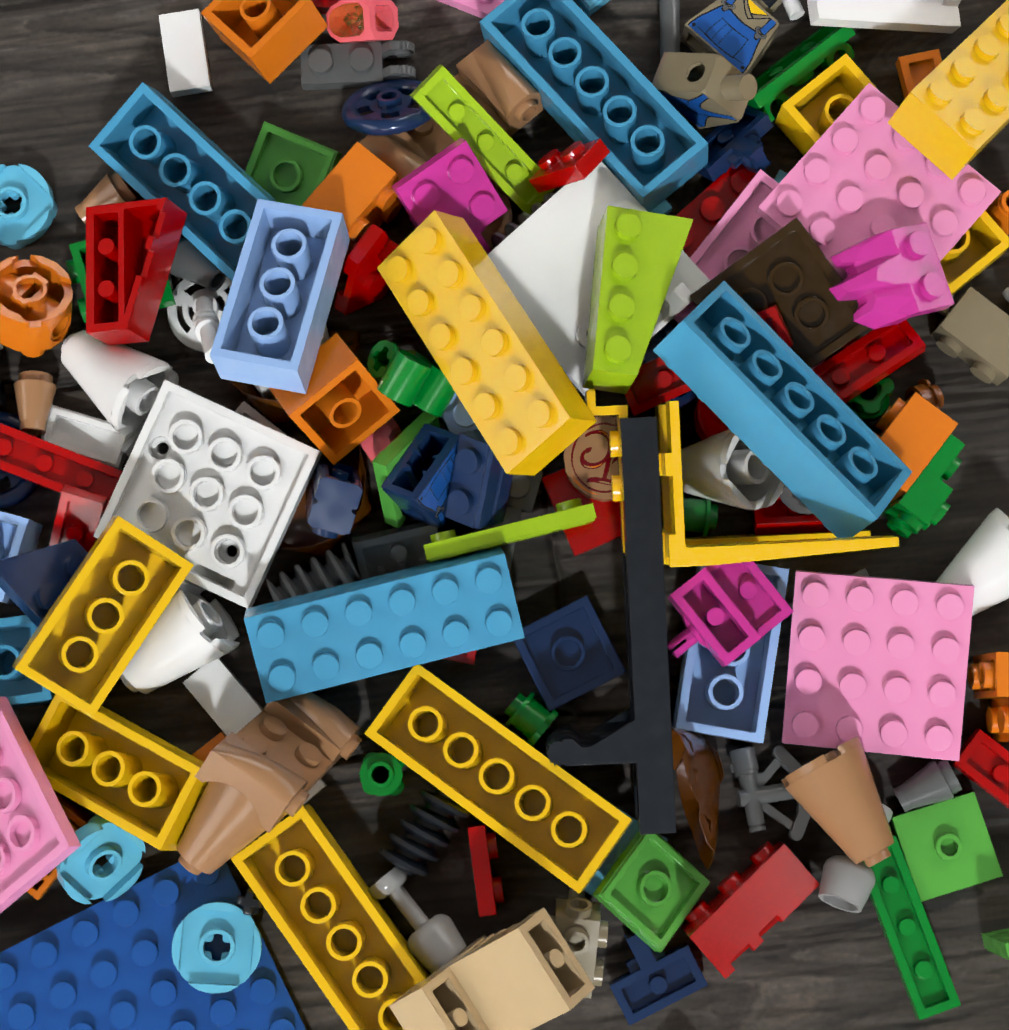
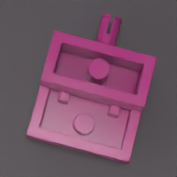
M458 139L391 186L410 215L409 219L415 229L434 210L464 218L487 255L492 251L481 233L487 225L508 210L466 140Z
M754 561L709 565L667 597L682 616L686 627L681 633L667 642L668 649H673L681 641L685 640V643L672 652L678 659L680 655L698 642L712 653L722 667H725L794 611Z

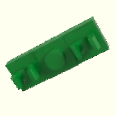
M829 26L819 28L755 78L757 81V92L755 97L748 101L747 105L766 113L771 122H773L775 118L770 112V105L775 100L779 108H781V105L789 99L785 93H782L790 85L799 86L807 82L814 75L813 70L819 65L823 70H826L834 63L833 57L836 51L839 52L841 57L847 54L851 59L854 58L852 47L845 43L856 34L853 28Z

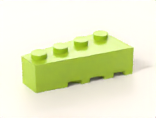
M607 206L597 228L583 388L626 394L641 367L693 219Z

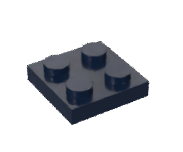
M587 595L523 628L525 638L514 640L549 711L626 673Z

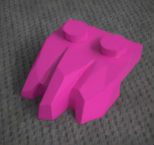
M926 222L890 229L876 234L830 257L837 268L845 269L848 275L845 280L829 288V290L838 301L857 300L859 307L853 314V320L871 329L899 324L908 318L945 310L955 304Z

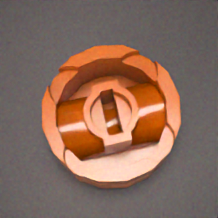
M18 255L8 257L0 262V343L21 352L27 357L35 358L43 355L45 350H49L62 342L71 329L73 300L71 279L69 274L57 262L38 255H30V260H19Z

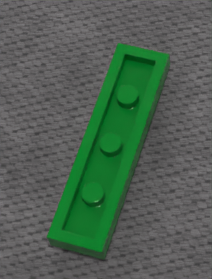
M893 835L895 843L887 847L892 855L871 866L875 873L876 882L871 891L870 899L914 1014L918 1020H923L958 1007L961 1003L897 837Z

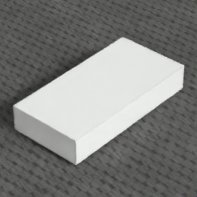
M193 9L158 15L171 96L179 97L213 91L200 10Z
M52 405L49 413L46 433L41 436L42 440L122 470L126 454L120 449L130 438L116 431L108 421Z

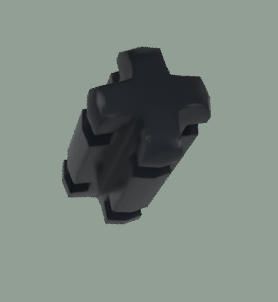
M251 888L247 889L246 895H238L236 905L244 906V915L261 914L264 906Z

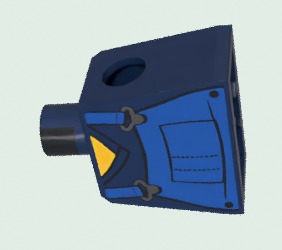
M425 423L381 485L383 491L409 517L436 528H442L446 524L454 522V520L446 518L443 513L454 457L457 454L456 447L459 435Z

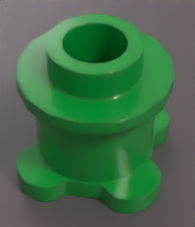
M883 378L847 402L848 407L862 420H874L881 417L889 406V396L894 392V382L890 378ZM870 395L873 396L874 399L865 400L862 397Z
M683 494L685 532L700 533L701 537H707L709 529H716L718 505L711 504L709 499L687 498Z
M531 692L527 698L519 693L504 711L510 717L505 725L507 727L510 725L514 726L528 738L527 743L533 746L559 713L555 709L552 712L548 711L533 698L534 692Z
M383 752L368 753L363 759L359 773L364 792L376 796L390 794L396 796L402 793L405 787L402 781V768L405 764L391 754ZM379 766H384L389 771V778L384 783L379 782L375 777V770Z

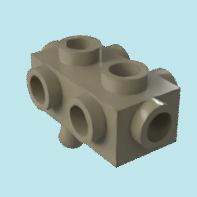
M571 888L568 891V899L556 898L554 916H549L593 985L601 987L604 960L596 959L598 947H607L608 921L601 920L600 902H590L585 899V891L579 894ZM592 991L585 998L591 999Z

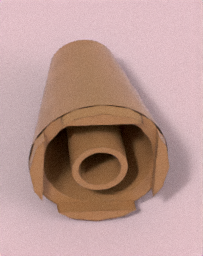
M858 736L837 746V750L817 757L781 780L785 789L855 864L864 860L869 868L892 855L887 847L895 843L863 745Z
M220 782L207 783L176 847L181 855L178 861L186 870L194 875H199L201 872L212 874L266 831L261 827L258 814L247 797L227 784Z

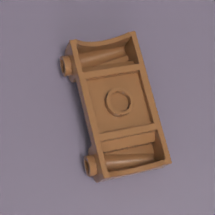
M486 40L456 64L458 74L454 78L510 137L543 111L540 93L489 40ZM433 119L418 128L404 133L386 136L367 135L360 141L361 145L397 173L398 181L454 143Z
M312 692L267 703L262 712L237 734L231 732L214 747L195 777L201 782H220L240 791L254 806L261 827L269 833L287 813L292 817L295 816L308 799L310 794L307 792L341 757L347 760L362 741V738L356 735L360 727L337 707Z

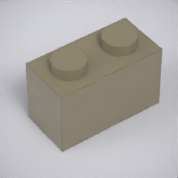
M970 287L957 300L931 333V336L937 340L936 345L945 354L953 358L958 356L970 365V371L979 380L988 384L992 382L998 386L1009 377V315Z

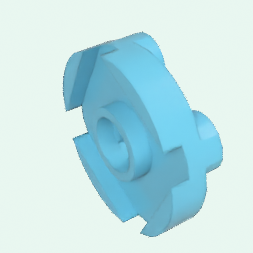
M0 164V245L17 250L35 242L45 234L53 218L57 215L58 207L54 201L50 185L35 169L23 164H18L19 166ZM10 197L13 200H17L21 197L20 210L16 213L5 214L7 206L4 202L7 198Z
M95 815L86 825L75 831L81 846L56 867L58 881L72 899L82 904H92L90 900L103 898L107 902L124 894L141 875L143 865L140 863L142 851L146 854L143 840L101 816ZM106 855L108 860L103 866L99 864L94 865L99 857Z
M228 902L206 903L188 913L177 927L172 940V958L178 972L192 987L205 993H225L244 983L256 969L262 953V937L255 920L251 915H244L242 908ZM214 934L223 935V942L230 943V951L223 952L221 960L212 959V952L205 950V942L213 941Z

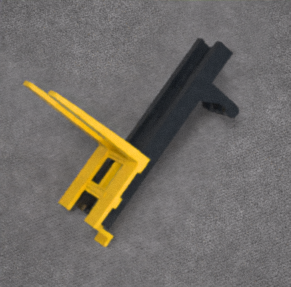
M588 389L585 392V403L593 416L616 415L617 418L615 420L616 430L609 431L610 457H617L618 475H611L612 500L613 502L619 501L629 707L588 732L578 733L570 724L561 725V727L557 725L556 727L551 726V729H548L546 738H544L546 741L545 749H547L545 752L550 763H554V766L556 764L559 766L561 764L565 766L632 763L634 816L638 820L640 835L676 833L664 564L669 565V567L709 566L899 546V537L893 535L871 536V530L863 529L853 537L837 538L832 532L685 538L679 401H668L663 405L655 406V417L628 418L627 405L596 406L595 389Z

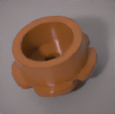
M927 379L919 380L918 385L909 387L906 391V400L917 392L939 410L944 405V396L941 389L937 385H931V382Z

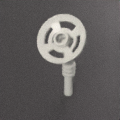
M226 276L225 282L218 290L210 291L205 288L196 291L190 296L185 291L195 283L182 280L172 292L176 305L167 308L170 328L180 342L193 350L204 352L206 361L214 364L210 357V352L223 313L216 299L221 296L224 303H226L228 295L225 290L231 287L232 281ZM178 306H182L184 320L191 328L188 333L180 325L177 313ZM189 307H192L195 313L193 319L190 317Z

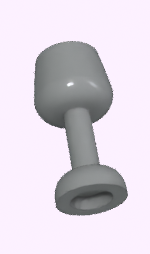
M882 804L889 823L893 811ZM847 855L832 856L823 865L818 897L826 904L837 909L860 913L875 885V873L863 861L855 864Z
M394 867L372 885L368 892L375 899L382 900L389 896L415 930L408 938V950L422 966L433 974L458 955L467 945L449 916L437 914L428 919L403 887L407 880V874L398 867Z

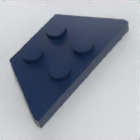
M76 539L0 560V588L38 627L88 552Z

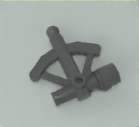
M780 745L772 749L771 754L774 760L763 773H758L759 767L755 747L729 751L731 760L729 765L730 772L735 775V778H739L741 790H736V800L738 806L745 809L749 833L766 830L763 812H765L789 830L788 837L791 841L797 842L801 840L811 816L796 801L797 813L794 820H790L768 803L794 799L793 796L785 789L782 783L764 785L780 766L789 774L802 766Z

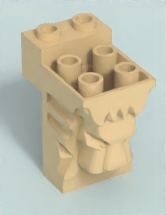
M543 907L527 916L520 923L514 924L507 929L504 928L495 935L493 933L488 937L485 934L480 936L428 978L414 985L390 1004L389 1007L403 1030H531L570 1011L595 986Z

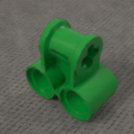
M387 340L379 341L370 351L367 364L368 370L372 376L380 381L377 389L382 394L402 405L411 407L414 404L432 415L443 416L455 391L435 361L428 360L417 351L403 350L395 343Z

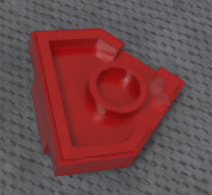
M375 224L369 226L346 257L343 271L348 275L345 290L337 293L335 309L344 315L382 299L390 289L377 267L399 245L390 240L386 232Z

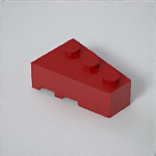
M167 197L86 207V333L108 345L149 342L188 214Z
M768 841L760 846L749 857L753 864L741 874L735 870L725 877L717 886L720 893L708 904L704 899L696 903L685 918L688 922L681 927L725 979L735 971L731 965L733 961L748 948L754 951L764 941L761 936L778 921L783 922L820 885L791 850L780 841H777L774 845Z

